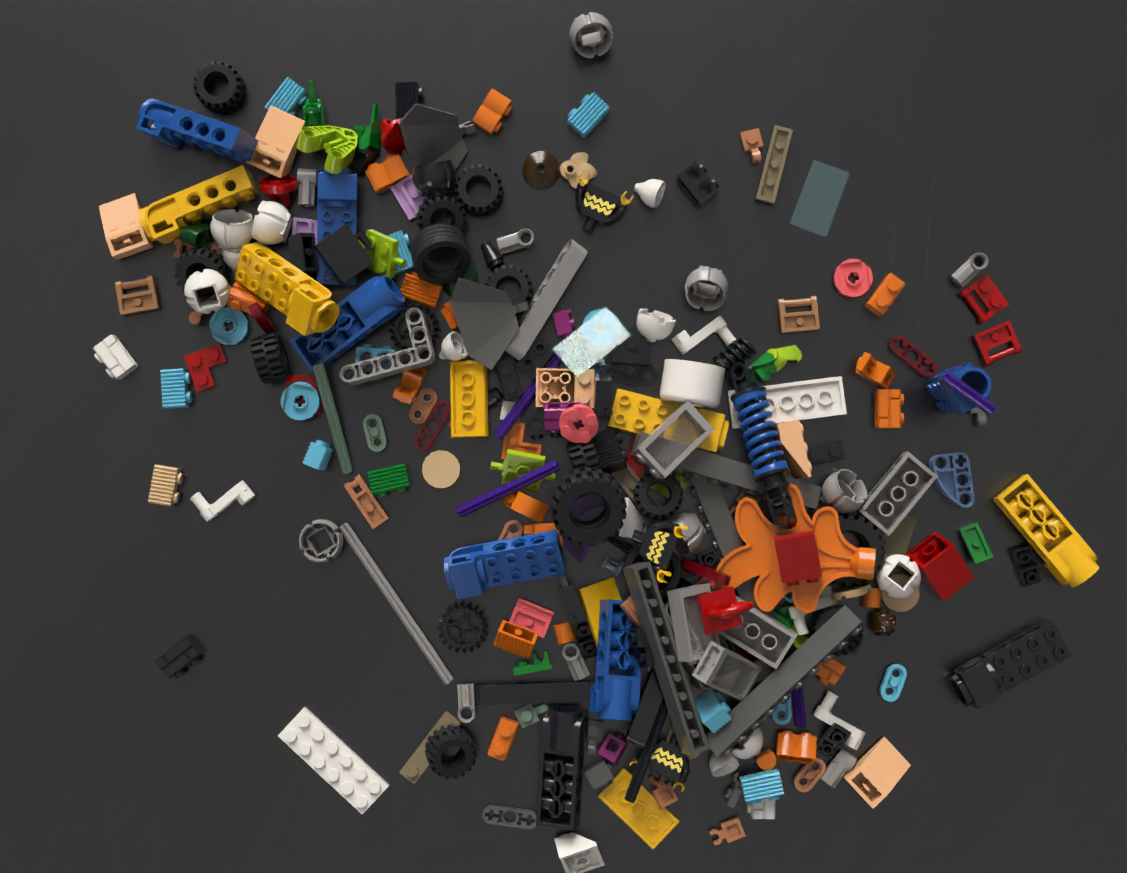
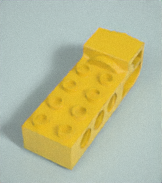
M242 165L153 202L149 206L138 210V216L147 237L151 241L157 240L165 245L176 238L179 239L182 228L188 226V223L197 222L207 215L212 216L215 212L224 208H234L238 205V202L243 200L245 202L251 201L259 192L251 173Z
M260 242L242 246L235 280L287 316L286 323L303 336L316 332L324 333L334 325L339 316L340 308L338 304L330 299L332 294L326 287Z
M617 389L612 405L613 413L609 417L607 428H614L617 431L634 435L639 432L651 434L680 404ZM701 408L696 409L715 429L696 449L712 454L720 453L724 446L729 421L725 420L726 415ZM681 414L658 437L689 446L701 433Z
M1028 474L1019 477L992 499L1045 561L1044 565L1061 585L1069 583L1074 588L1089 579L1100 568L1096 564L1098 559L1092 549Z

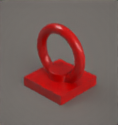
M733 586L696 596L705 635L743 625L740 613L754 608L752 601L737 602Z

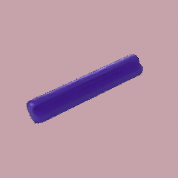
M948 372L943 376V383L987 415H992L995 412L996 405L952 373Z

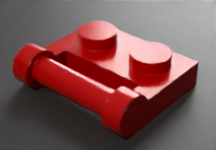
M987 273L958 293L961 298L964 297L977 315V320L980 324L1009 305ZM972 290L987 309V313L983 312L970 294Z
M1010 321L972 336L985 367L991 366L993 362L1009 355H1017L1022 352ZM1010 341L1011 347L989 356L987 350Z

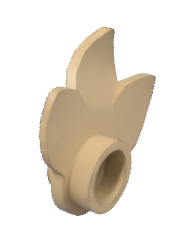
M584 152L572 155L570 160L564 161L560 165L561 176L567 179L574 189H577L580 172H582L581 178L583 180L587 179L588 174H590V179L597 175L595 168L587 163L589 155ZM568 166L572 168V173L567 171Z

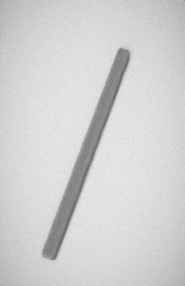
M348 523L341 525L339 530L443 683L447 685L452 682L453 676Z

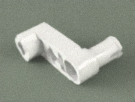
M720 315L690 337L686 330H683L671 340L681 354L684 355L713 332L718 333L726 346L736 340V338L727 328V323Z
M242 480L213 504H209L200 492L193 495L190 500L200 510V515L204 520L209 522L235 500H238L243 506L252 500L255 494Z
M829 584L823 589L814 611L837 604V600L833 596V584ZM795 605L788 607L797 636L809 633L804 618L807 613L800 611Z
M827 691L821 705H818L813 716L829 725L835 722L850 731L851 735L845 744L857 750L866 733L832 714L831 710L839 696Z

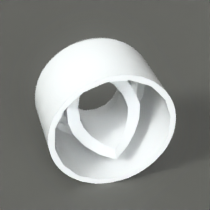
M665 359L660 398L664 401L680 405L689 401L694 407L717 408L721 400L725 368L701 362Z

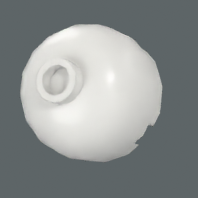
M640 309L636 319V326L640 334L645 336L646 341L656 342V340H663L671 334L676 320H672V316L654 310V313H647L648 309Z
M760 728L748 732L744 742L741 744L737 743L732 747L733 751L731 754L739 759H749L757 756L764 742Z

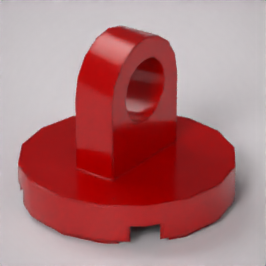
M384 118L380 125V128L383 130L380 138L381 145L388 153L399 154L402 153L401 150L405 149L404 139L399 126L402 118L394 121Z
M270 175L259 181L260 191L270 194L271 201L280 203L278 199L280 197L282 205L285 208L289 207V192L298 188L296 177L286 175L282 178H274V176Z

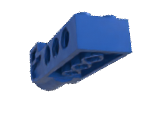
M150 98L146 100L139 111L136 129L157 142L178 148L180 141L183 140L184 143L191 146L197 144L199 148L206 151L214 150L216 154L224 157L229 155L231 156L230 158L238 162H242V159L250 162L258 143L256 138L239 127ZM148 120L154 122L150 127L147 126Z
M325 168L321 169L320 173L318 172L317 244L345 224L350 228L353 235L356 234L357 174H354V171L349 168H345L339 174H332L326 171ZM317 252V260L319 261L317 263L319 265L317 282L324 287H356V277L342 285Z
M387 275L376 276L338 303L340 308L339 316L329 330L324 333L316 332L307 336L298 333L289 341L309 370L314 372L313 366L315 364L323 363L324 367H326L381 324H386L394 316L405 310L406 307L403 304L405 297L395 282Z
M972 362L946 369L926 380L928 383L926 387L929 393L935 396L937 399L936 405L944 414L955 412L956 415H960L976 407L942 382L943 376L948 372L952 373L987 400L991 398L989 394L992 385L990 376L984 370L975 368Z
M552 530L458 548L451 552L448 557L444 558V573L449 590H455L457 599L483 595L484 590L487 588L566 574V561L558 530Z
M613 599L600 600L595 684H591L589 712H598V718L632 721V715L637 712L639 707L641 667H639L636 659L638 650L637 648H630L627 635L629 628L637 627L620 607L625 601Z

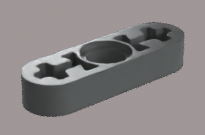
M488 805L484 808L482 817L488 824L533 829L536 827L537 813L528 809ZM494 810V814H500L501 810L503 811L502 821H499V816H493V819H489V815H486V813ZM507 812H513L516 815V819L513 822L506 821L505 814ZM519 813H522L521 818H527L528 815H532V819H535V821L527 824V820L521 819L520 824L518 823Z

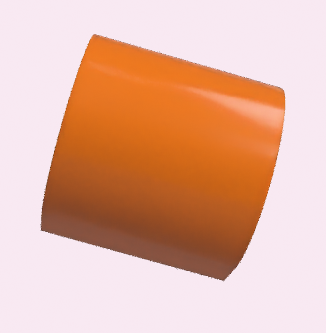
M871 587V592L861 596L860 606L880 608L881 590L880 588Z
M568 621L553 625L558 645L576 640L572 624Z
M770 748L754 756L756 763L763 770H771L776 765L775 754Z

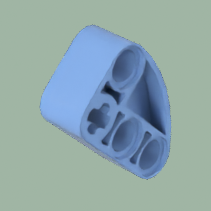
M956 452L932 456L929 460V469L938 476L934 483L939 491L955 506L961 508L971 507L974 503V490L970 460L967 454ZM938 458L943 461V466L940 469L936 466ZM961 458L962 462L956 464L955 460ZM959 475H962L965 479L962 485H959L957 482ZM962 494H965L967 497V502L965 504H962L960 502V496Z

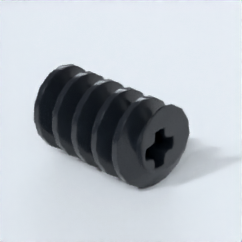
M738 337V343L732 342V348L727 346L725 348L726 353L723 351L719 353L721 358L718 356L713 357L716 366L725 368L724 375L726 377V371L730 372L731 367L738 361L743 364L745 363L744 356L751 359L749 352L757 354L755 348L746 338Z

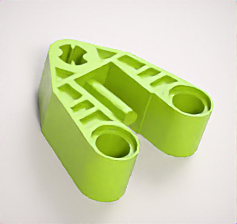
M330 125L303 127L300 131L297 148L305 153L320 151L326 148L325 152L328 155L324 168L332 174H339L353 160L358 135L351 129Z

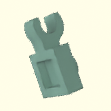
M528 703L515 709L514 713L522 729L539 721L540 717L538 714L547 711L549 705L548 703H540L534 707L533 703Z

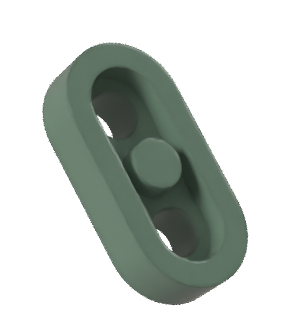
M369 414L363 420L367 444L372 451L381 452L387 446L383 421L378 415ZM375 420L377 425L372 428L370 422ZM376 439L381 440L379 446H376L374 443Z

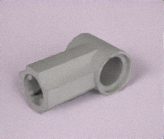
M298 168L299 206L315 207L318 169Z
M522 229L517 233L496 239L501 255L523 248H531L535 244V236L530 229ZM525 234L531 235V240L528 243L521 241L522 236Z
M976 253L970 256L951 275V278L958 286L963 288L982 269L986 268L989 262L988 257L984 253ZM975 257L981 259L982 264L980 267L975 266Z
M574 641L564 643L562 654L574 681L586 678L590 673L578 644ZM568 647L576 649V653L573 655H568L565 651Z
M474 683L458 684V718L460 721L468 723L476 717L477 713ZM464 708H469L472 711L471 718L463 716L462 711Z
M839 748L821 779L835 788L843 775L853 768L857 758L844 748Z

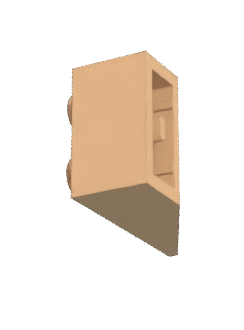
M270 106L255 137L258 143L250 162L247 161L246 163L278 178L290 174L297 152L300 131L306 121Z
M135 193L99 206L109 250L112 257L118 260L154 247L153 241L147 237L140 222L138 210L141 208Z
M536 368V407H544V403L583 402V405L593 409L594 369Z
M799 419L775 424L771 428V431H778V436L774 438V441H781V446L777 448V451H784V455L780 457V460L787 462L790 473L795 479L811 477L812 466L807 458L808 447L803 439L804 428Z
M883 737L843 777L874 809L890 793L911 765Z

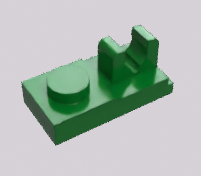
M978 523L959 529L960 536L975 565L993 558Z
M544 651L543 661H540L537 658V654L533 653L534 663H528V660L516 662L517 665L513 666L514 676L552 669L553 666L550 663L548 652Z

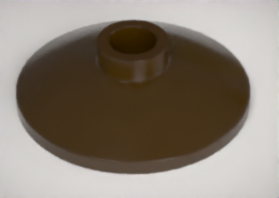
M534 152L523 163V177L533 188H549L559 178V162L548 152ZM539 166H544L545 170L543 172H539L537 168Z

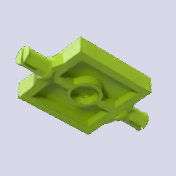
M373 229L366 231V236L372 243V246L366 253L373 259V264L367 269L382 276L387 275L389 278H394L397 265L402 268L407 266L405 264L407 261L399 258V241ZM357 240L364 249L365 246L363 245V243L360 240Z
M508 449L503 464L492 461L490 469L501 471V485H504L543 466L546 456ZM556 473L543 479L555 481ZM543 479L522 489L539 492Z

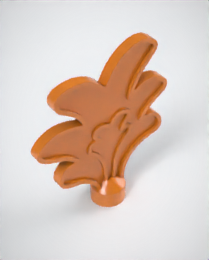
M789 484L788 490L792 497L797 524L792 529L777 528L765 517L758 503L753 498L746 497L741 499L735 512V525L746 545L727 554L717 566L716 570L731 576L728 586L715 582L718 590L732 586L735 589L750 578L760 576L754 587V598L762 611L769 612L773 610L787 593L792 592L795 607L802 612L811 613L817 606L821 592L830 582L842 577L873 580L876 549L857 548L850 544L841 532L838 513L833 507L827 506L818 509L811 520L806 512L800 490L796 485ZM786 515L783 517L784 524L787 523ZM815 530L822 578H818L819 582L807 583V580L799 581V585L787 586V583H782L774 536Z

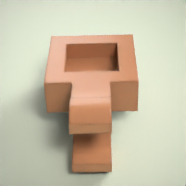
M759 128L740 132L744 152L750 151L753 164L761 162L762 158L759 149L763 148V142Z

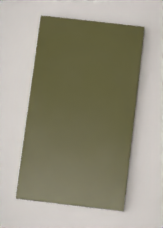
M906 515L890 536L880 534L881 538L885 540L883 546L886 550V555L883 556V560L895 554L905 555L917 519ZM897 564L888 577L893 574H899L901 566Z

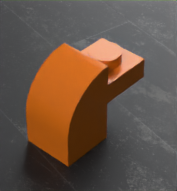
M864 352L863 356L858 359L855 372L859 376L884 389H888L896 374L890 366L878 362L867 352Z
M420 367L405 371L400 384L393 393V398L398 399L402 403H414L422 388L428 369Z
M520 491L505 496L502 502L503 505L540 523H542L550 507Z

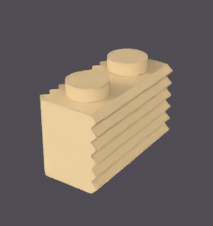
M154 465L148 503L170 507L178 503L180 498V492H177L178 485L183 481V473H181L180 468Z

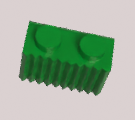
M406 464L367 472L372 495L377 494V497L389 495L388 491L396 490V493L408 491L407 487L411 486Z

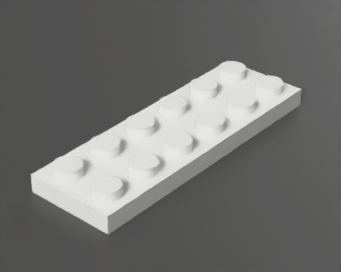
M842 376L760 386L766 387V398L770 403V406L762 411H771L773 414L772 417L765 421L782 423L798 419L806 420L847 414ZM735 390L727 391L732 429L740 428L741 424L737 419L739 412L735 411L733 402L730 399L736 393Z
M306 707L278 735L282 741L362 815L389 786L383 778Z

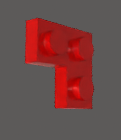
M221 343L184 356L196 392L215 387L216 383L210 368L228 362Z

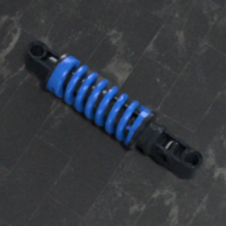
M735 363L730 369V375L736 393L730 399L733 402L735 411L739 412L737 419L741 422L740 430L744 432L743 439L747 441L745 447L750 451L748 458L753 461L751 468L754 471V481L762 483V492L766 494L767 505L770 509L774 525L777 528L792 529L797 524V516L788 490L790 485L785 478L790 473V469L785 460L780 461L784 451H777V448L781 446V441H774V438L778 436V431H771V428L775 426V422L765 421L772 417L773 414L771 411H762L770 406L766 398V387H758L754 370L751 366ZM744 369L743 376H740L741 370ZM785 515L787 516L786 524L783 523V517Z

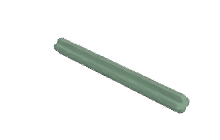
M323 363L315 364L313 370L343 474H349L353 471L325 367Z

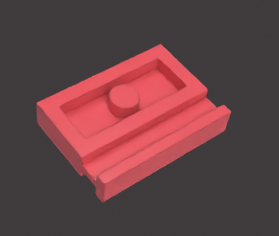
M518 598L509 622L537 632L539 637L544 638L554 611Z

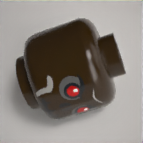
M878 608V612L871 614V630L877 636H891V633H894L896 630V615L891 613L889 608Z

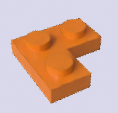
M516 422L504 437L501 459H506L508 449L540 455L542 445L523 442L525 423Z

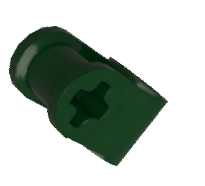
M199 219L197 222L183 227L180 232L181 242L197 248L213 242L214 238L210 230L211 219Z

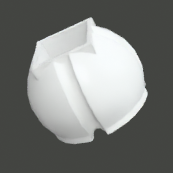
M263 200L257 209L259 215H255L252 226L253 239L265 245L285 243L292 225L291 214L282 204Z
M224 209L215 212L212 215L210 230L214 240L219 244V248L241 250L243 245H247L253 237V216L245 210L236 212L235 209Z
M204 269L202 273L196 271L190 275L185 283L184 295L188 297L186 301L191 308L200 313L210 314L211 311L217 312L226 305L230 289L227 287L228 282L223 275L212 269ZM213 286L217 299L200 303L196 290Z
M895 554L883 560L885 561L884 565H879L877 569L880 571L876 576L880 590L882 592L886 591L887 596L897 599L912 595L915 592L914 588H918L921 582V572L915 561L911 562L910 557L902 554ZM897 564L912 574L903 587L888 577Z

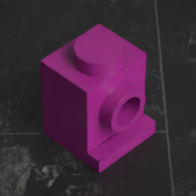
M571 309L552 313L558 338L562 337L563 340L574 337L572 329H575L573 317L569 318V315H572Z
M609 733L598 754L613 764L618 765V761L628 744L625 743V738L618 733L615 736ZM614 745L618 746L616 752L612 751V747Z

